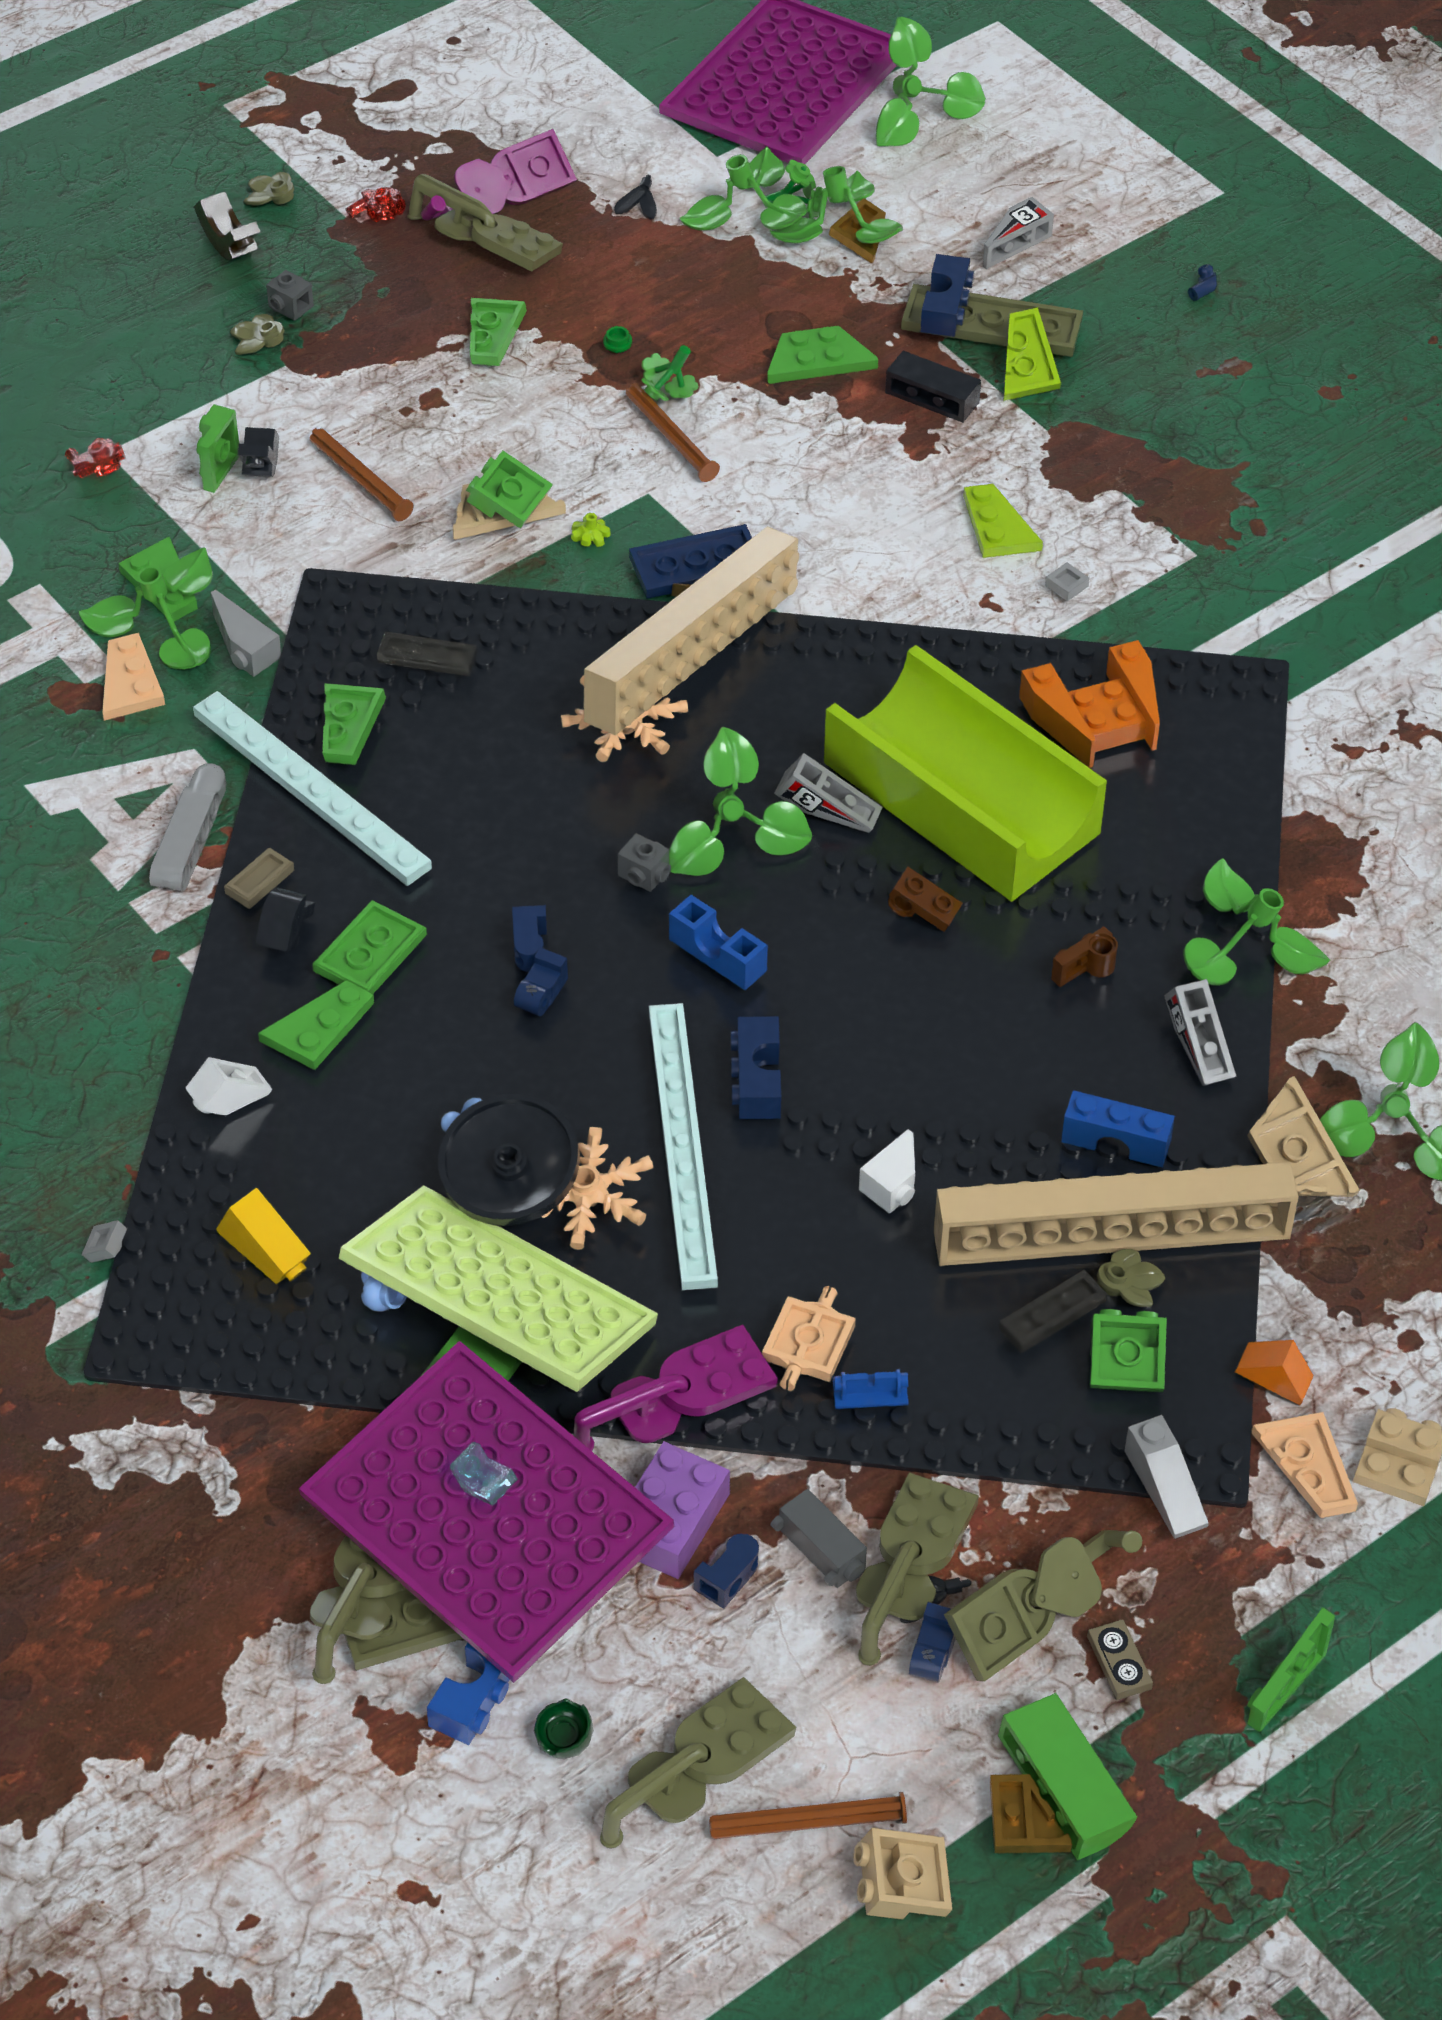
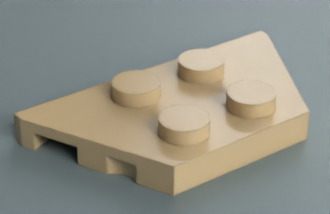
M469 484L463 485L461 502L458 503L456 523L453 524L454 540L516 526L497 512L490 518L468 503L467 499L470 493L466 490ZM546 495L525 523L566 514V504L561 499L556 502Z
M1295 1076L1289 1078L1283 1089L1274 1098L1247 1135L1263 1164L1269 1162H1291L1298 1196H1356L1360 1191L1297 1079Z

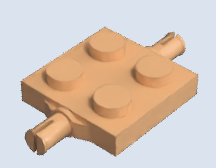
M825 1286L818 1302H804L788 1296L764 1346L762 1355L766 1361L787 1369L780 1381V1386L785 1390L787 1385L788 1391L794 1390L800 1374L809 1375L828 1382L831 1381L855 1328L856 1318L838 1313L831 1307L838 1294L833 1287H831L829 1292V1286Z

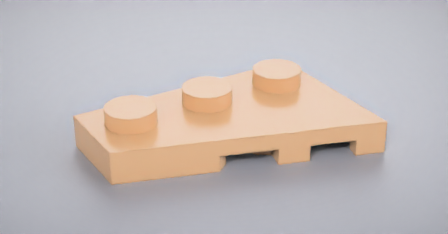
M139 633L108 640L102 711L104 721L165 705L163 692Z
M1324 1412L1253 1425V1436L1320 1518L1356 1512L1358 1502Z

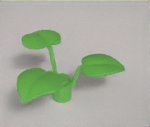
M897 17L889 40V55L897 66L910 68L904 70V75H899L894 79L893 91L898 98L889 100L880 112L876 127V145L881 147L902 146L910 143L916 137L919 131V118L915 112L910 111L913 105L907 97H916L920 92L946 95L943 100V110L947 115L956 119H966L976 115L982 110L986 100L977 78L967 72H957L952 75L947 81V90L923 87L921 80L917 76L912 75V73L918 67L917 62H924L929 59L932 51L931 38L924 27L916 21L905 17Z
M766 146L750 163L747 157L742 154L729 158L726 162V168L730 178L726 179L727 199L725 200L724 197L719 195H710L702 198L684 216L680 217V220L686 226L696 230H711L723 225L732 216L731 209L728 206L732 204L733 186H736L738 189L754 188L767 207L761 213L760 219L762 224L768 229L777 230L794 224L802 216L806 215L807 208L805 203L795 195L783 194L771 203L763 194L760 186L768 187L775 184L785 173L782 161Z
M834 166L823 171L826 188L821 189L822 200L818 219L801 218L788 227L774 231L770 230V233L778 240L788 243H801L817 237L823 232L820 225L824 222L827 197L832 203L850 202L856 218L862 229L856 232L857 240L862 243H877L887 240L903 231V226L891 219H876L870 224L866 223L855 202L871 196L875 192L874 185L866 180L859 171H856L847 178L844 167Z
M203 547L182 557L168 566L163 573L156 566L142 568L137 574L140 586L135 588L137 593L135 603L126 596H112L99 601L88 609L79 611L80 618L92 632L100 636H121L133 628L134 621L132 617L139 615L143 595L151 603H160L174 635V638L166 640L161 645L159 650L161 661L167 667L173 669H190L203 664L209 658L211 652L208 636L197 628L188 629L180 635L164 599L167 589L171 593L178 590L183 595H192L204 590L211 583L213 572L206 548Z
M721 727L715 740L708 748L704 757L703 769L706 777L714 785L727 787L732 784V786L718 793L714 798L713 807L717 814L714 815L715 822L712 831H710L705 822L700 820L687 823L678 831L669 850L670 872L701 876L709 874L719 867L723 859L724 847L715 836L719 833L722 819L736 821L743 816L760 825L755 834V841L762 850L772 855L795 853L804 848L812 839V832L804 813L791 802L778 801L772 803L765 809L763 820L744 809L743 802L734 792L738 789V782L749 783L756 777L759 767L758 757L754 748L743 736L727 727Z
M1224 858L1219 860L1209 870L1203 884V892L1208 902L1222 912L1233 910L1235 914H1240L1248 911V920L1221 951L1214 942L1206 938H1194L1187 943L1183 953L1187 968L1191 970V973L1200 981L1207 979L1210 985L1228 983L1234 977L1237 967L1226 954L1252 925L1264 927L1271 923L1269 939L1275 943L1271 948V954L1281 967L1291 973H1310L1329 963L1331 959L1299 932L1288 927H1279L1277 929L1278 922L1281 919L1278 912L1284 905V900L1277 891L1265 888L1258 895H1254L1251 887L1228 866Z
M1414 1022L1405 1031L1391 1039L1382 1050L1380 1056L1381 1069L1390 1081L1397 1084L1387 1085L1381 1091V1104L1376 1105L1374 1113L1368 1117V1111L1363 1102L1345 1100L1331 1107L1320 1118V1121L1339 1155L1355 1157L1365 1153L1372 1146L1375 1140V1131L1370 1123L1375 1122L1382 1112L1393 1118L1405 1116L1424 1141L1414 1151L1413 1156L1416 1165L1428 1177L1442 1181V1125L1434 1128L1430 1136H1428L1409 1110L1410 1100L1406 1091L1409 1084L1425 1087L1435 1079L1439 1070V1056L1431 1036L1419 1023Z

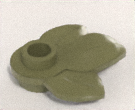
M277 172L272 177L260 175L249 180L248 185L253 192L243 200L244 204L263 205L271 200L274 204L289 202L294 197L293 192L295 189L291 182V176L285 172Z
M268 314L255 315L252 321L240 322L230 330V334L233 337L241 340L235 349L236 355L253 353L260 350L263 346L274 347L284 339L282 324L274 321L273 317Z
M1123 1249L1113 1253L1110 1262L1100 1266L1097 1272V1284L1101 1291L1107 1295H1121L1131 1305L1151 1307L1153 1300L1149 1290L1160 1286L1165 1280V1275L1157 1266L1149 1262H1141L1138 1251Z

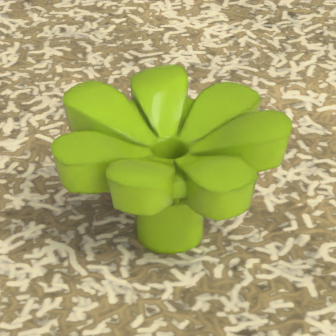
M587 513L583 517V521H575L571 528V539L574 542L581 541L583 546H590L593 541L597 547H601L605 544L603 537H610L611 535L610 528L606 526L605 521L602 519L597 520L595 513Z

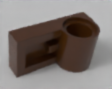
M907 867L890 892L888 899L889 907L896 914L910 917L916 913L943 932L948 928L963 904L910 867Z
M1103 926L1094 933L1086 934L1078 943L1070 948L1059 951L1053 958L1051 980L1059 987H1062L1085 971L1096 977H1106L1112 974L1115 969L1118 942L1113 937V934Z

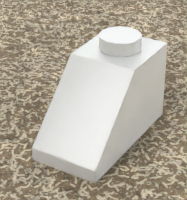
M210 1057L207 1058L186 1086V1090L194 1099L193 1104L198 1110L205 1114L215 1113L220 1115H228L269 1095L272 1091V1088L256 1067Z
M907 1129L860 1168L859 1190L889 1214L898 1206L906 1205L915 1193L913 1132Z

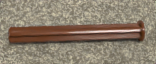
M632 383L626 389V395L698 471V478L702 482L713 480L719 473V464L716 461H710L637 383Z
M323 428L312 430V434L309 437L310 441L389 509L396 521H403L411 515L414 508L412 501L403 499Z
M899 1792V1796L713 1815L709 1819L711 1837L713 1839L894 1820H901L902 1824H906L907 1812L904 1792Z

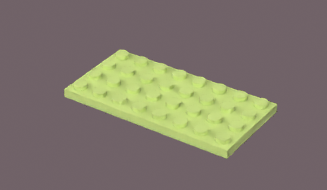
M424 1185L344 1244L340 1249V1260L576 1392L655 1326L658 1313L505 1229L467 1216L450 1199Z

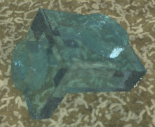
M472 1442L450 1465V1470L464 1492L492 1506L518 1480L511 1468L488 1458L481 1445L476 1442Z

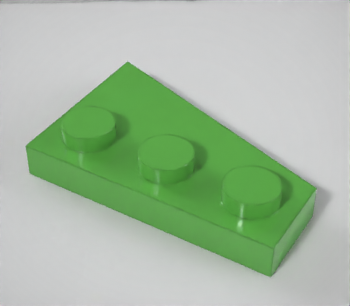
M471 298L472 364L499 366L527 311L525 301Z
M167 537L118 564L120 573L137 587L140 586L137 574L142 568L156 566L163 573L168 566L179 560L170 537ZM167 589L164 600L174 621L198 609L194 594L183 595L178 590L171 593ZM152 603L160 612L164 614L160 603Z
M325 683V726H323V756L325 762L355 765L385 702L386 695L384 689Z
M344 981L259 1032V1042L315 1070L374 1004V995L348 981Z
M1322 1607L1284 1661L1280 1662L1274 1669L1265 1687H1259L1253 1693L1247 1705L1251 1708L1247 1724L1261 1732L1326 1656L1335 1620L1334 1614Z

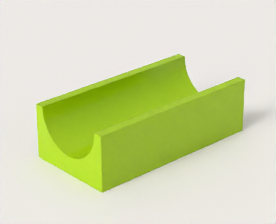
M917 645L907 651L903 670L892 690L870 713L857 719L836 703L826 709L824 763L1011 902L1101 834L1107 780Z

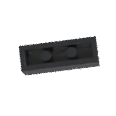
M902 351L886 371V394L964 423L980 402V379L906 351Z

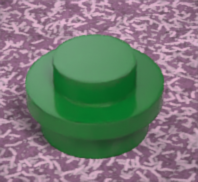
M614 326L609 328L604 335L603 345L611 352L621 353L632 346V336L626 328Z

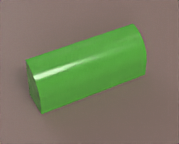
M1057 1693L1003 1715L998 1733L999 1739L1020 1772L1031 1775L1039 1788L1041 1798L1049 1803L1061 1830L1072 1839L1071 1851L1077 1861L1113 1844L1133 1826L1137 1819L1135 1812Z

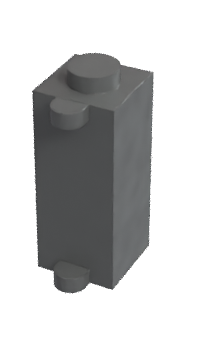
M806 1489L779 1509V1515L770 1524L775 1531H781L826 1576L824 1581L829 1586L834 1585L838 1588L847 1581L852 1582L859 1578L866 1568L867 1547L809 1489Z

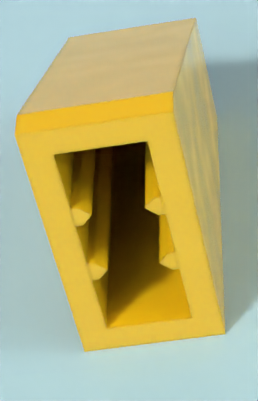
M257 1188L232 1205L216 1228L217 1232L275 1284H278L286 1277L289 1281H292L307 1268L304 1263L311 1253Z

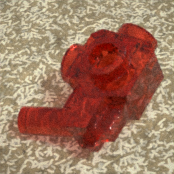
M380 187L375 190H364L361 192L363 198L345 208L350 218L367 209L369 218L374 222H379L381 219L390 220L397 215L403 214L406 204L399 190Z
M109 438L95 439L91 445L87 446L88 451L81 455L74 448H69L65 452L66 458L74 467L73 475H78L80 478L93 473L97 477L111 474L121 467L120 461L126 459L120 442L114 444L113 440Z

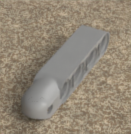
M213 763L199 766L195 770L189 786L183 789L151 865L149 877L151 886L167 887L183 892L186 890L226 792V777L224 770L220 766Z

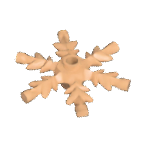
M583 675V676L581 677V679H580V683H581L583 686H584V675ZM667 697L656 705L654 704L648 711L641 714L631 725L626 726L618 734L613 735L602 730L601 733L605 735L599 737L594 742L597 745H602L596 753V758L601 762H606L613 747L616 750L622 749L619 738L626 740L624 734L634 732V738L640 736L643 747L651 743L661 755L667 753L670 745L659 738L665 736V733L661 730L652 729L655 724L643 723L642 719L645 716H649L654 720H658V716L673 719L674 715L672 712H688L687 700H680L669 704L670 698ZM576 709L577 715H561L562 728L579 724L578 729L583 730L590 726V724L584 722V710Z
M589 1127L587 1145L578 1143L579 1150L584 1156L580 1157L582 1166H579L578 1174L571 1190L562 1202L557 1205L559 1212L566 1201H572L576 1205V1208L567 1214V1216L573 1218L566 1224L564 1231L573 1230L570 1247L577 1250L584 1248L585 1231L595 1232V1228L589 1218H596V1215L589 1209L590 1206L594 1207L597 1203H602L604 1213L606 1214L611 1209L613 1217L617 1222H620L622 1216H625L631 1222L640 1226L646 1219L644 1212L632 1208L637 1203V1200L620 1198L623 1195L622 1192L609 1194L607 1188L611 1183L624 1186L622 1180L639 1181L641 1177L636 1173L653 1168L649 1155L640 1158L634 1163H631L630 1157H626L617 1169L612 1163L608 1173H600L596 1166L606 1160L599 1157L607 1150L609 1145H599L602 1129L597 1127ZM551 1211L543 1215L542 1218L547 1217Z

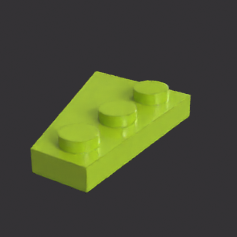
M1033 308L1010 313L1004 401L1060 389L1061 381L1039 309Z
M994 484L964 487L963 497L983 558L1042 551L1043 541Z

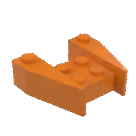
M1139 640L1109 647L1106 675L1110 681L1070 692L1065 688L1051 663L1022 670L1019 698L1031 719L1089 768L1093 767L1095 752L1142 739L1146 740L1152 751L1157 748L1160 720L1152 663Z

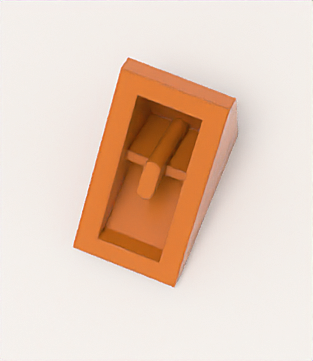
M1294 1340L1248 1342L1235 1370V1373L1298 1405L1302 1404L1314 1376Z

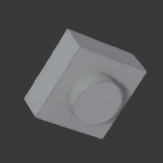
M1066 562L1046 576L1045 586L1066 601H1069L1089 587V577Z
M118 1220L94 1226L82 1256L91 1263L114 1258L122 1247V1240L127 1228Z

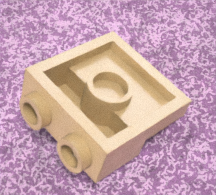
M1389 1408L1386 1411L1378 1409L1353 1482L1425 1506L1442 1458V1427L1432 1420H1424L1419 1423L1407 1419L1406 1414L1396 1408Z
M871 1828L861 1841L856 1844L853 1854L854 1864L862 1868V1879L858 1884L857 1898L860 1903H865L866 1915L903 1920L909 1912L946 1917L952 1911L944 1837Z

